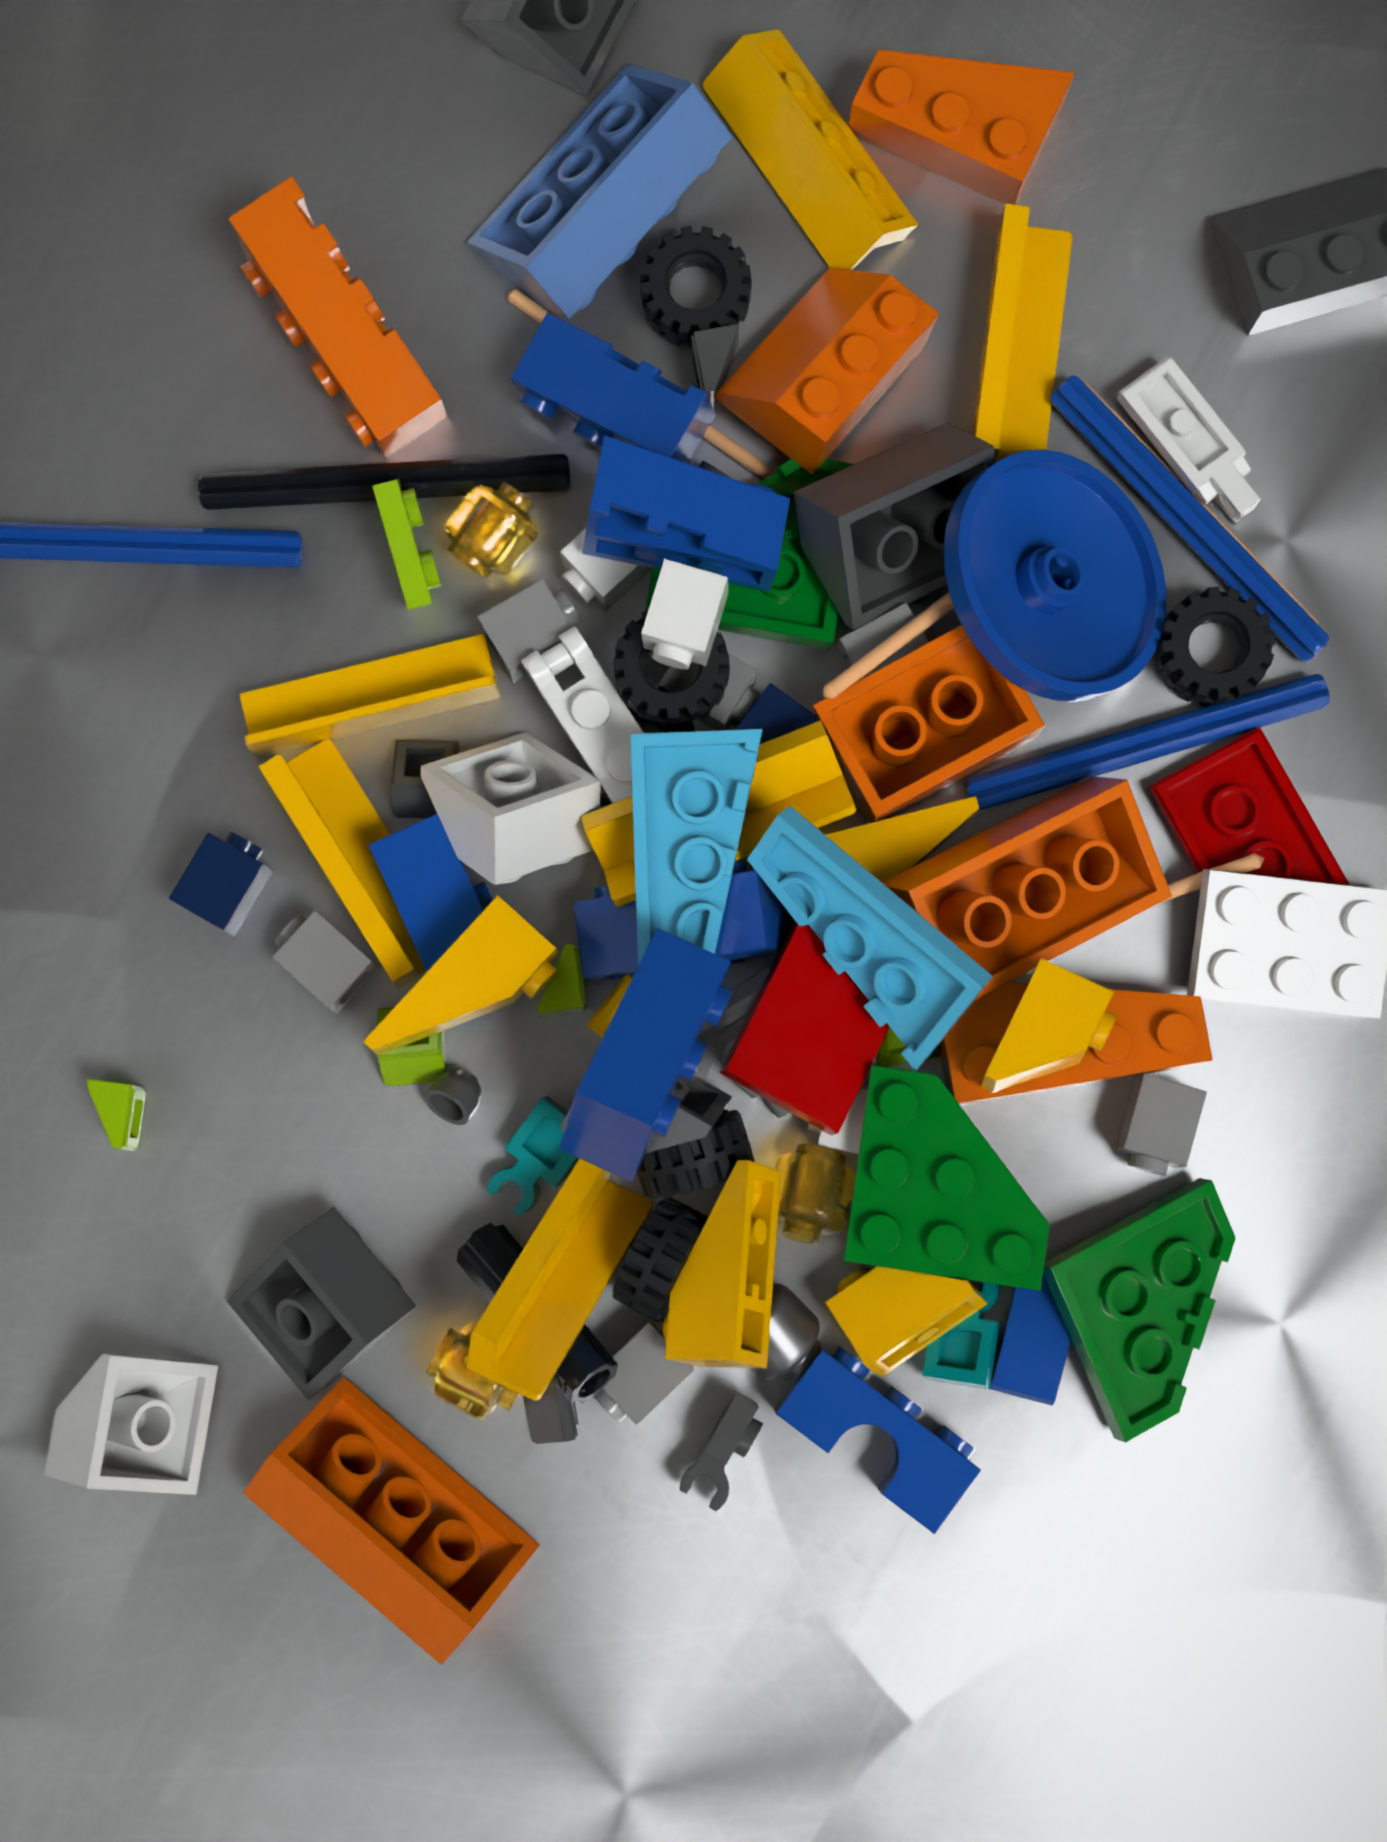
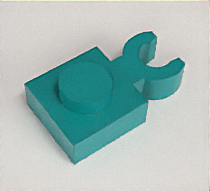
M549 1096L540 1099L504 1148L518 1159L517 1163L514 1166L497 1172L490 1179L487 1186V1192L493 1196L504 1188L507 1181L518 1183L522 1188L523 1196L513 1210L517 1216L530 1211L538 1202L540 1196L539 1182L541 1179L555 1188L563 1182L579 1160V1158L559 1149L564 1133L560 1126L568 1111Z
M983 1282V1289L980 1293L988 1304L927 1345L922 1376L927 1380L990 1390L1001 1325L997 1321L985 1320L984 1314L994 1306L998 1299V1284Z

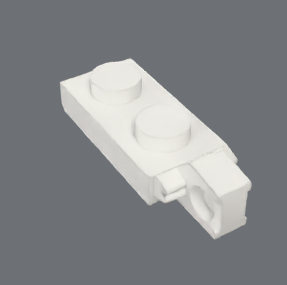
M1166 357L1119 392L1117 396L1119 403L1192 495L1196 494L1197 498L1204 505L1214 499L1234 524L1256 509L1261 499L1244 479V476L1251 470L1244 458L1247 451L1172 357Z

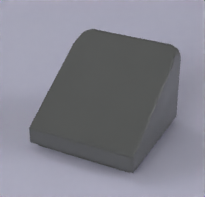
M739 325L695 331L694 336H691V355L697 386L708 393L713 409L717 403V400L714 399L716 392L724 385L739 344Z
M395 741L390 792L393 814L396 817L428 818L437 814L421 779V765L458 754V741Z
M552 1380L541 1399L535 1401L523 1396L530 1437L533 1443L567 1442L577 1438L581 1431L575 1402L570 1403Z

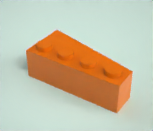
M290 176L228 217L248 260L240 266V269L260 299L270 293L280 306L282 311L274 317L291 344L297 348L305 342L317 359L309 368L326 394L331 398L340 392L352 409L344 418L361 444L366 448L375 442L384 457L387 458L447 418L442 399L393 327L388 330L382 323L385 317L361 278L356 277L353 280L347 273L350 271V268L338 249L337 242L325 224L322 223L315 228L304 200L305 195L294 178Z
M1011 981L975 999L939 1043L945 1086L960 1106L1133 1077L1143 1073L1151 1074L1198 1066L1213 1061L1201 996L1109 989L1114 994L1106 1011L1117 1015V1018L1101 1052L1088 1046L1080 1064L991 1093L981 1088L984 1075L1029 984Z

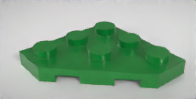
M790 459L779 466L777 472L758 483V485L772 489L776 494L790 498L777 573L770 591L728 583L729 594L718 630L820 649H831L835 638L838 610L802 550L794 491L854 464L826 459L816 472L811 475L793 459ZM651 568L644 611L649 610L661 569Z
M871 1065L844 1261L1041 1291L1050 1224L937 1074Z
M1198 1178L1045 1261L1043 1274L1113 1438L1124 1443L1171 1418L1180 1411L1187 1387L1182 1386V1381L1193 1348L1200 1350L1216 1301L1210 1298L1221 1262L1228 1263L1236 1240L1212 1180Z

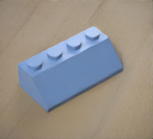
M627 64L466 243L477 255L544 309L570 319L576 312L590 304L596 295L597 288L611 272L633 256L637 249V243L657 221L664 219L674 210L681 194L698 176L707 172L715 164L718 153L733 137L692 82Z

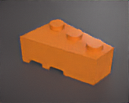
M878 49L851 104L849 128L856 137L998 202L1017 205L1066 103L1075 72Z

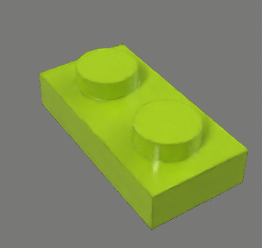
M399 478L373 485V491L407 609L410 610L432 604L433 596L431 589L442 585L432 550L419 551L413 530L414 527L424 525L415 490L411 488L402 491Z

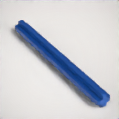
M1072 375L1056 387L1050 396L1051 404L1229 588L1241 591L1240 598L1247 601L1252 597L1259 603L1256 610L1261 615L1267 613L1271 621L1268 625L1270 631L1275 633V636L1299 661L1305 663L1311 660L1327 645L1330 640L1328 634L1078 376Z
M0 522V558L297 568L302 564L304 551L303 538L296 531Z
M1313 674L1249 693L1235 700L1215 703L970 776L964 782L967 798L976 796L979 805L978 811L1085 780L1091 776L1102 775L1323 709L1330 703L1329 690L1323 676Z

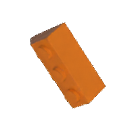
M829 268L716 392L714 399L813 475L924 349L939 316V312L889 274Z
M962 625L853 683L836 698H826L812 707L817 720H821L848 789L867 823L888 819L1031 742L1036 739L1045 727L1026 690L1009 681L983 657Z

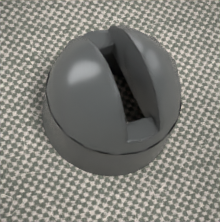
M459 1068L445 1070L434 1080L425 1093V1101L429 1108L443 1120L455 1125L466 1124L477 1110L482 1098V1089L478 1079L474 1075L465 1079L463 1077V1069Z

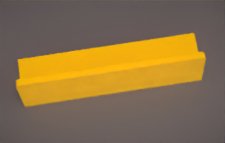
M780 29L742 35L703 81V89L830 268L853 270L874 248L904 240L918 226V223Z
M1005 203L998 229L972 435L994 445L995 463L1021 451L1046 450L1052 406L1050 396L1054 390L1073 239L1072 233L1069 231L1028 226L1030 206Z
M485 634L239 694L249 734L244 736L245 744L257 758L317 744L326 739L334 740L501 698Z
M821 720L760 744L735 861L752 853L777 815L789 805L816 828L856 812L855 804ZM632 796L581 816L584 831L604 870L609 893L616 907L636 901Z
M326 739L287 763L279 753L259 765L258 767L397 989L426 972L369 848V844L391 834L334 743L330 739Z
M579 1158L471 1333L466 1368L535 1401L541 1399L633 1243L639 1229L649 1216L652 1209L651 1200L609 1181L610 1172Z

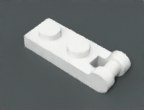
M573 626L558 636L560 643L541 655L535 650L520 661L593 776L601 780V788L612 804L632 796L630 734H643L644 732L597 662L578 629ZM574 664L583 679L563 691L554 676Z

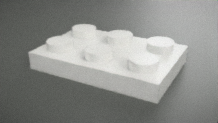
M1203 869L1187 995L1201 996V999L1380 1018L1387 970V890Z

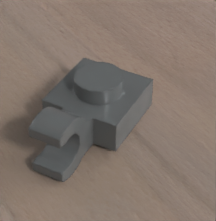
M737 1391L734 1392L698 1459L683 1473L680 1481L681 1492L687 1494L696 1478L708 1476L717 1485V1491L710 1501L709 1508L717 1511L724 1505L729 1495V1480L724 1468L733 1452L744 1458L763 1425L762 1422L753 1418L759 1408L758 1403Z

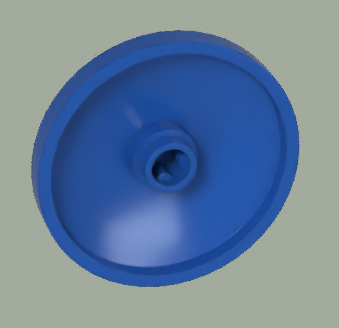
M1028 450L1011 454L981 471L963 488L953 505L946 526L944 567L948 590L958 618L967 635L983 657L1000 674L1015 685L1039 697L1055 701L1080 702L1094 699L1125 685L1135 678L1149 663L1161 639V630L1166 616V584L1162 562L1151 532L1126 494L1111 479L1090 464L1076 457L1050 450Z

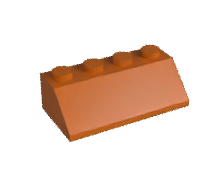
M1091 776L882 882L993 976L975 999L1037 967L1041 958L1050 961L1172 897L1128 780Z
M344 1376L270 1453L243 1491L245 1496L441 1665L474 1629L540 1546L539 1543Z

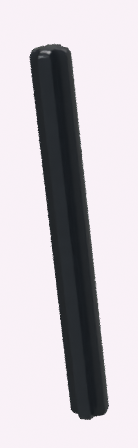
M564 454L211 472L199 475L198 497L202 507L207 510L376 501L372 486L398 478L402 491L414 488L417 498L567 490L570 487L571 476L569 459Z

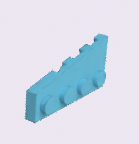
M762 729L630 734L638 966L657 928L714 954L716 953L763 733Z
M790 805L777 815L747 858L751 866L798 925H809L820 938L826 950L822 955L836 973L840 975L846 971L869 1001L864 1005V1008L881 1028L887 1023L906 1048L901 1054L914 1071L926 1061L993 977Z

